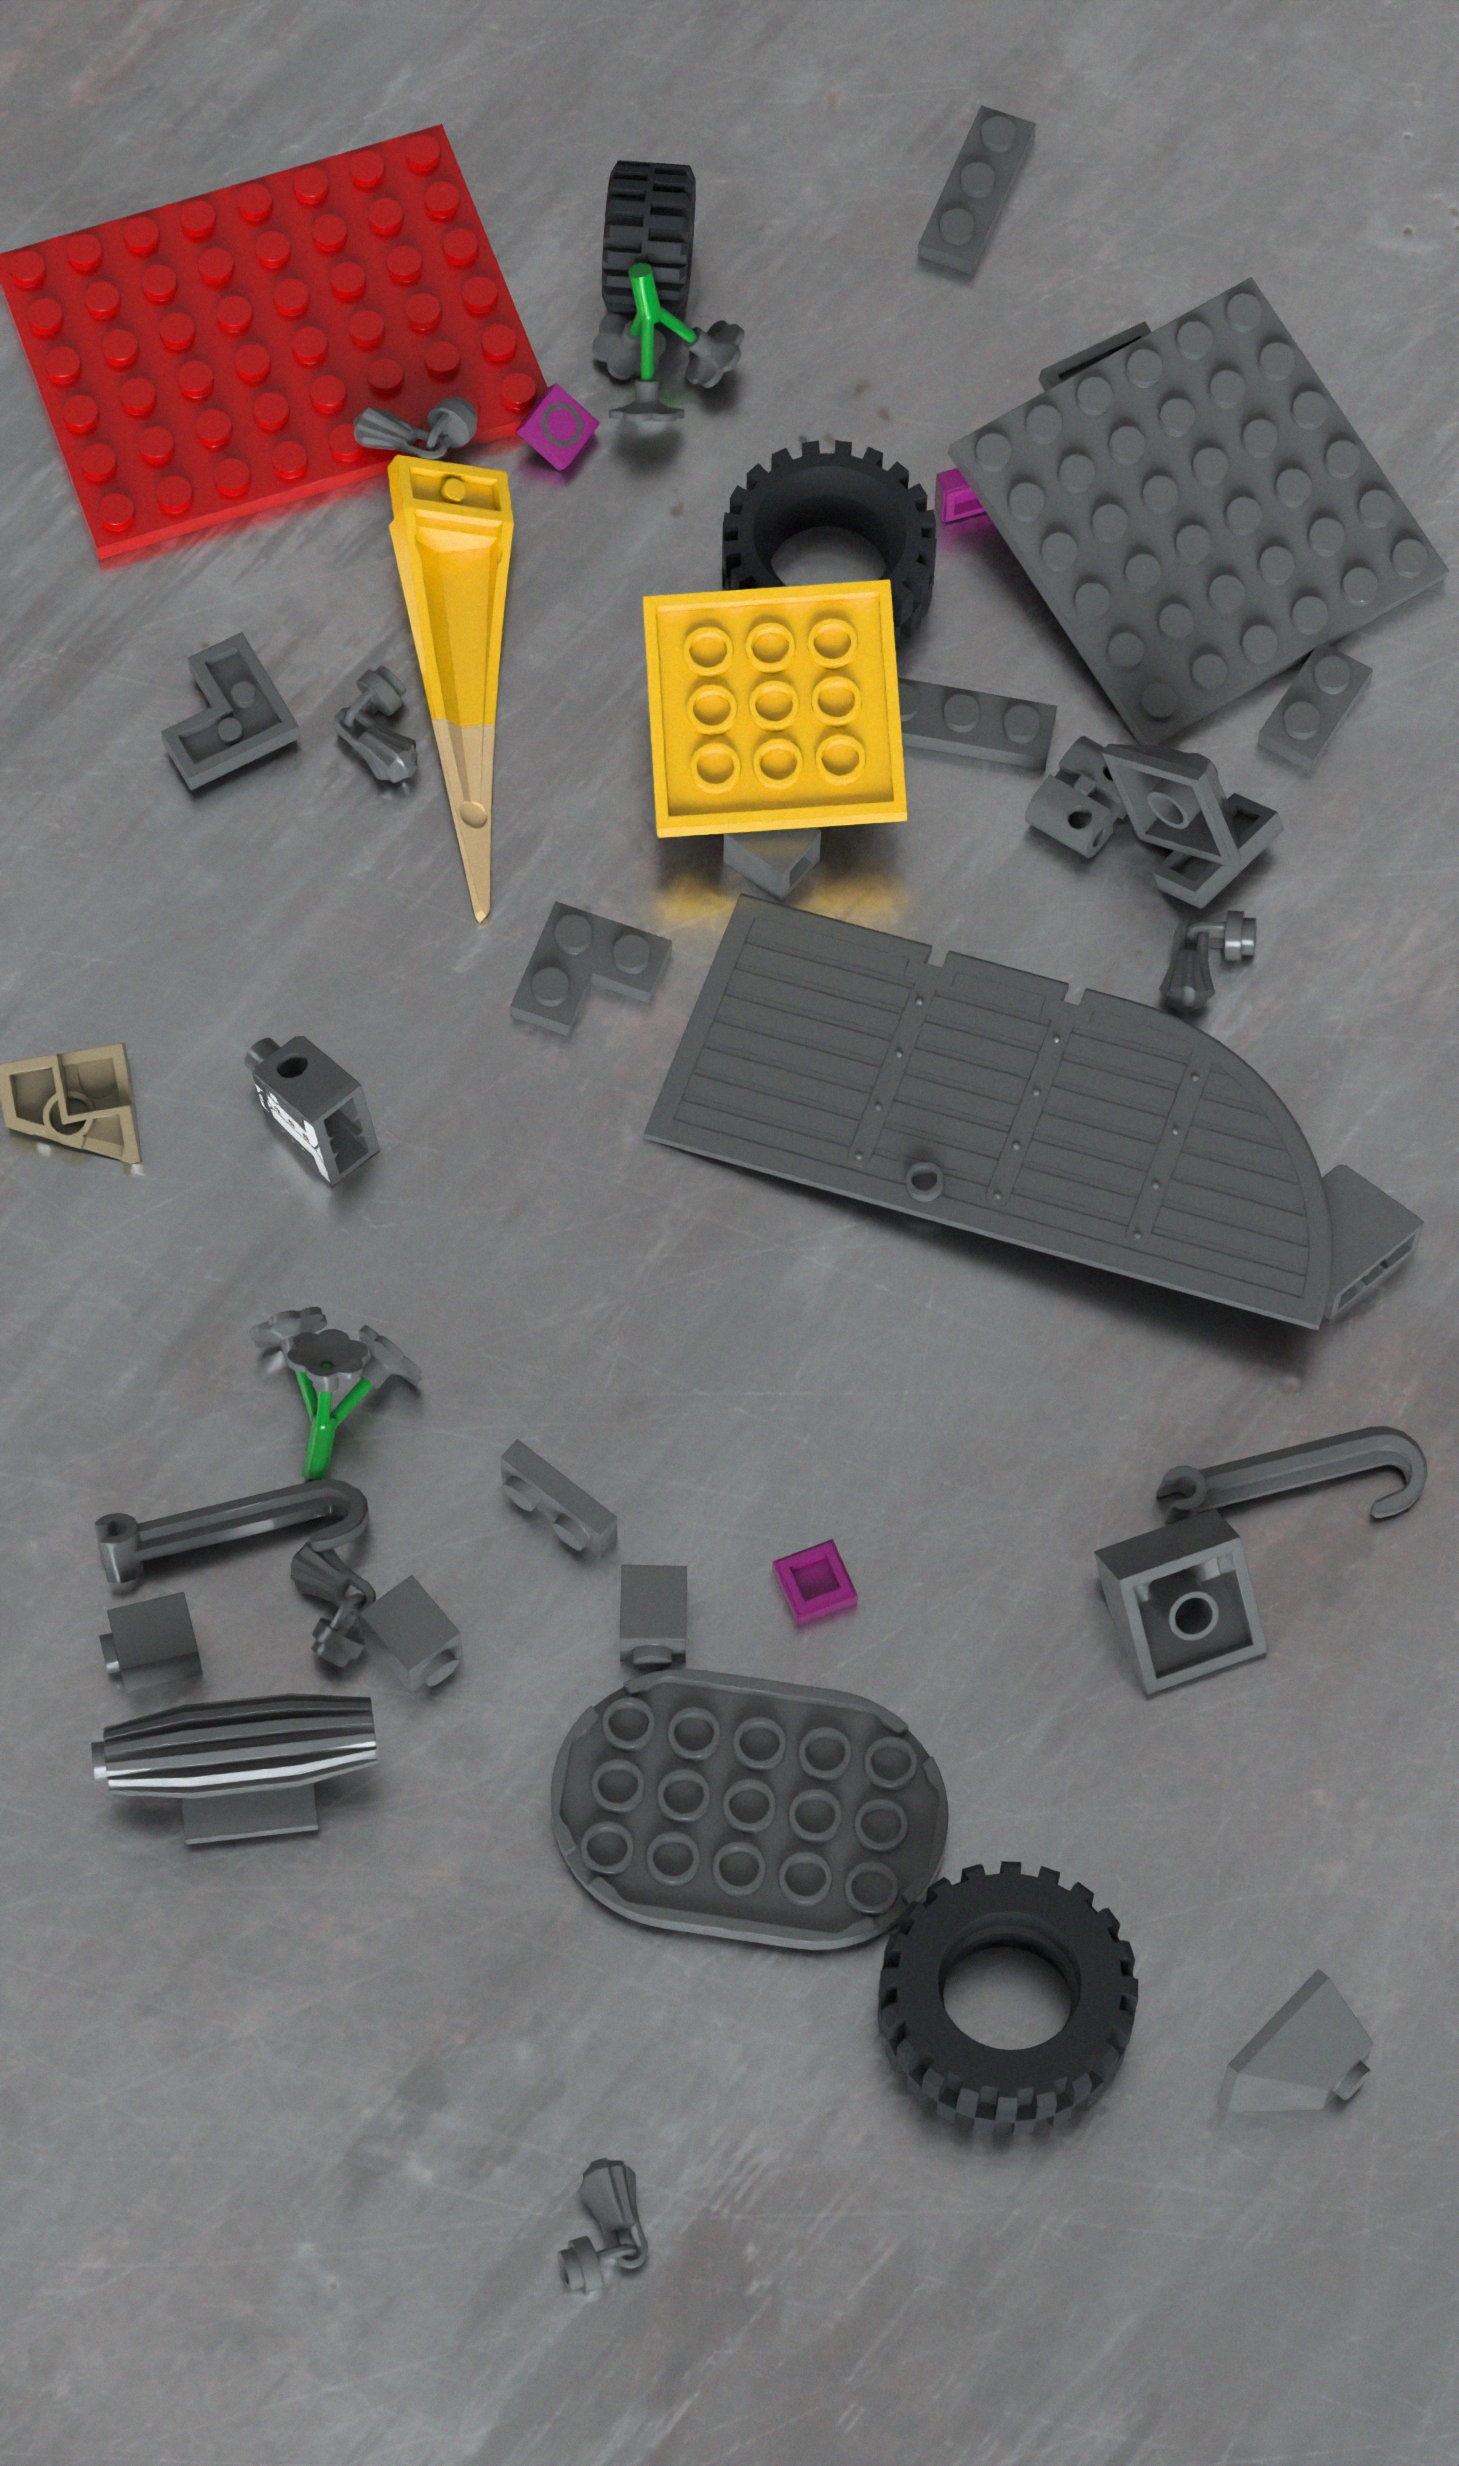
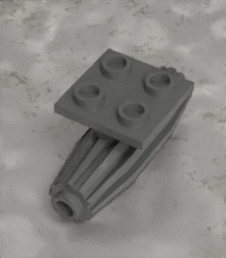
M287 1693L181 1705L104 1727V1741L91 1743L95 1782L108 1781L111 1795L181 1798L186 1845L319 1830L314 1782L378 1764L371 1697Z

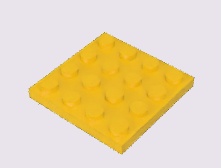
M890 580L643 596L658 838L907 821Z

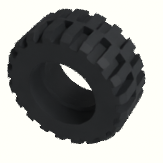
M1001 1861L1000 1874L986 1875L982 1864L963 1868L960 1882L952 1885L947 1878L943 1877L927 1888L925 1902L921 1904L920 1902L912 1901L900 1917L898 1932L890 1934L884 1951L878 1992V2023L880 2035L885 2036L887 2040L886 2055L894 2071L904 2070L906 2073V2088L920 2102L928 2096L938 2102L936 2114L952 2123H955L959 2114L975 2119L974 2131L993 2134L995 2123H1011L1013 2135L1032 2133L1035 2121L1047 2118L1048 2123L1052 2127L1071 2119L1072 2109L1077 2104L1086 2108L1102 2094L1104 2082L1107 2079H1114L1123 2062L1127 2044L1130 2042L1138 2002V1979L1133 1977L1135 1957L1130 1942L1119 1940L1120 1923L1109 1908H1104L1097 1912L1092 1907L1094 1898L1092 1891L1079 1882L1074 1884L1070 1891L1058 1885L1060 1872L1041 1866L1038 1877L1021 1874V1862ZM1012 1947L1031 1952L1052 1965L1066 1982L1071 1997V2009L1068 2019L1062 2030L1055 2036L1030 2048L1005 2050L979 2043L961 2031L945 2009L943 1992L950 1970L967 1956L984 1949Z

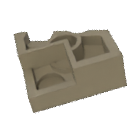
M125 1043L0 1063V1099L5 1127L119 1159L128 1164L142 1162L137 1113Z

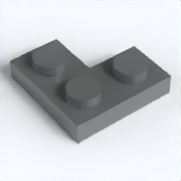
M243 632L188 657L189 670L211 707L161 731L162 742L190 790L300 738L299 725Z
M555 901L510 1005L511 1017L569 1037L592 984L650 1004L671 956L672 940Z

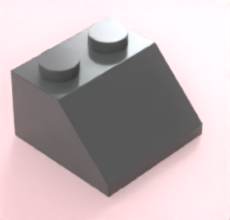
M1216 1509L1094 1551L1108 1609L1141 1686L1147 1695L1268 1652L1241 1537Z

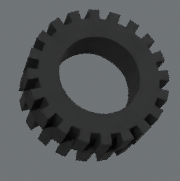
M819 440L802 443V457L792 459L787 448L772 454L771 471L769 473L759 463L747 472L746 489L738 485L736 486L730 497V513L725 512L722 531V587H725V591L787 587L777 576L771 565L773 555L787 539L801 531L815 527L832 526L848 529L870 541L884 559L886 569L879 580L891 581L895 650L899 649L900 631L911 638L919 628L921 611L927 613L932 599V586L934 585L937 538H935L936 519L934 510L927 511L928 495L921 484L918 483L908 489L909 471L898 461L886 471L882 468L883 452L868 447L863 459L851 456L852 442L835 440V453H820Z

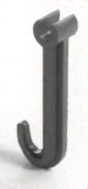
M1376 1426L1200 1470L1187 1465L1176 1466L1165 1474L1156 1495L1161 1497L1173 1492H1179L1187 1497V1499L1172 1502L1165 1517V1522L1172 1524L1198 1515L1201 1511L1383 1465H1393L1402 1470L1406 1483L1403 1489L1375 1500L1372 1504L1371 1514L1375 1518H1383L1395 1515L1411 1507L1423 1492L1428 1472L1426 1457L1415 1440L1403 1431L1388 1426Z
M324 1479L142 1523H137L135 1518L128 1514L114 1513L101 1517L94 1524L101 1564L105 1566L107 1581L111 1583H125L136 1579L142 1574L145 1568L144 1561L303 1523L321 1516L343 1515L345 1518L341 1522L313 1532L310 1535V1544L313 1551L321 1552L334 1549L352 1542L364 1532L369 1522V1509L367 1498L359 1489L344 1481Z

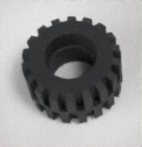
M618 160L611 171L606 200L602 253V298L608 311L637 313L628 271L633 265L639 263H647L652 267L659 302L663 308L674 316H680L685 308L690 286L696 202V179L690 165Z

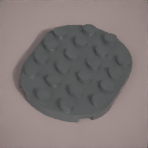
M670 1669L635 1677L624 1682L623 1688L610 1694L594 1707L590 1705L580 1715L564 1739L556 1758L551 1783L552 1821L563 1857L575 1877L586 1890L613 1911L631 1920L654 1927L807 1950L847 1947L871 1939L896 1925L912 1901H921L927 1893V1888L933 1883L943 1859L948 1833V1800L945 1784L933 1756H929L922 1744L908 1730L909 1725L885 1707L867 1698L848 1692L695 1669Z

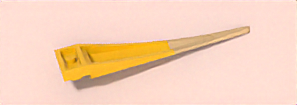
M396 455L387 467L394 518L389 525L474 914L480 923L490 912L491 809L495 720L502 628L514 526L507 471Z

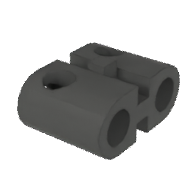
M1081 736L1060 760V770L1055 777L1050 774L1036 791L1027 807L1025 820L1030 825L1086 858H1091L1101 849L1114 832L1113 823L1119 817L1123 820L1127 811L1101 753L1105 747L1086 736Z

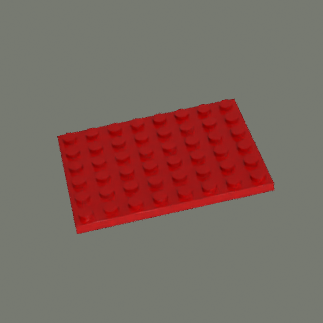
M442 124L0 253V289L99 560L387 474V467L396 455L420 458L403 451L361 446L355 440L353 423L358 413L363 412L368 406L383 410L387 409L405 422L431 432L428 427L427 417L439 401L452 397H460L468 401L475 408L478 415L477 431L465 446L461 448L448 447L447 452L442 456L444 457L517 435L516 429L548 388ZM418 438L413 446L427 450V441Z

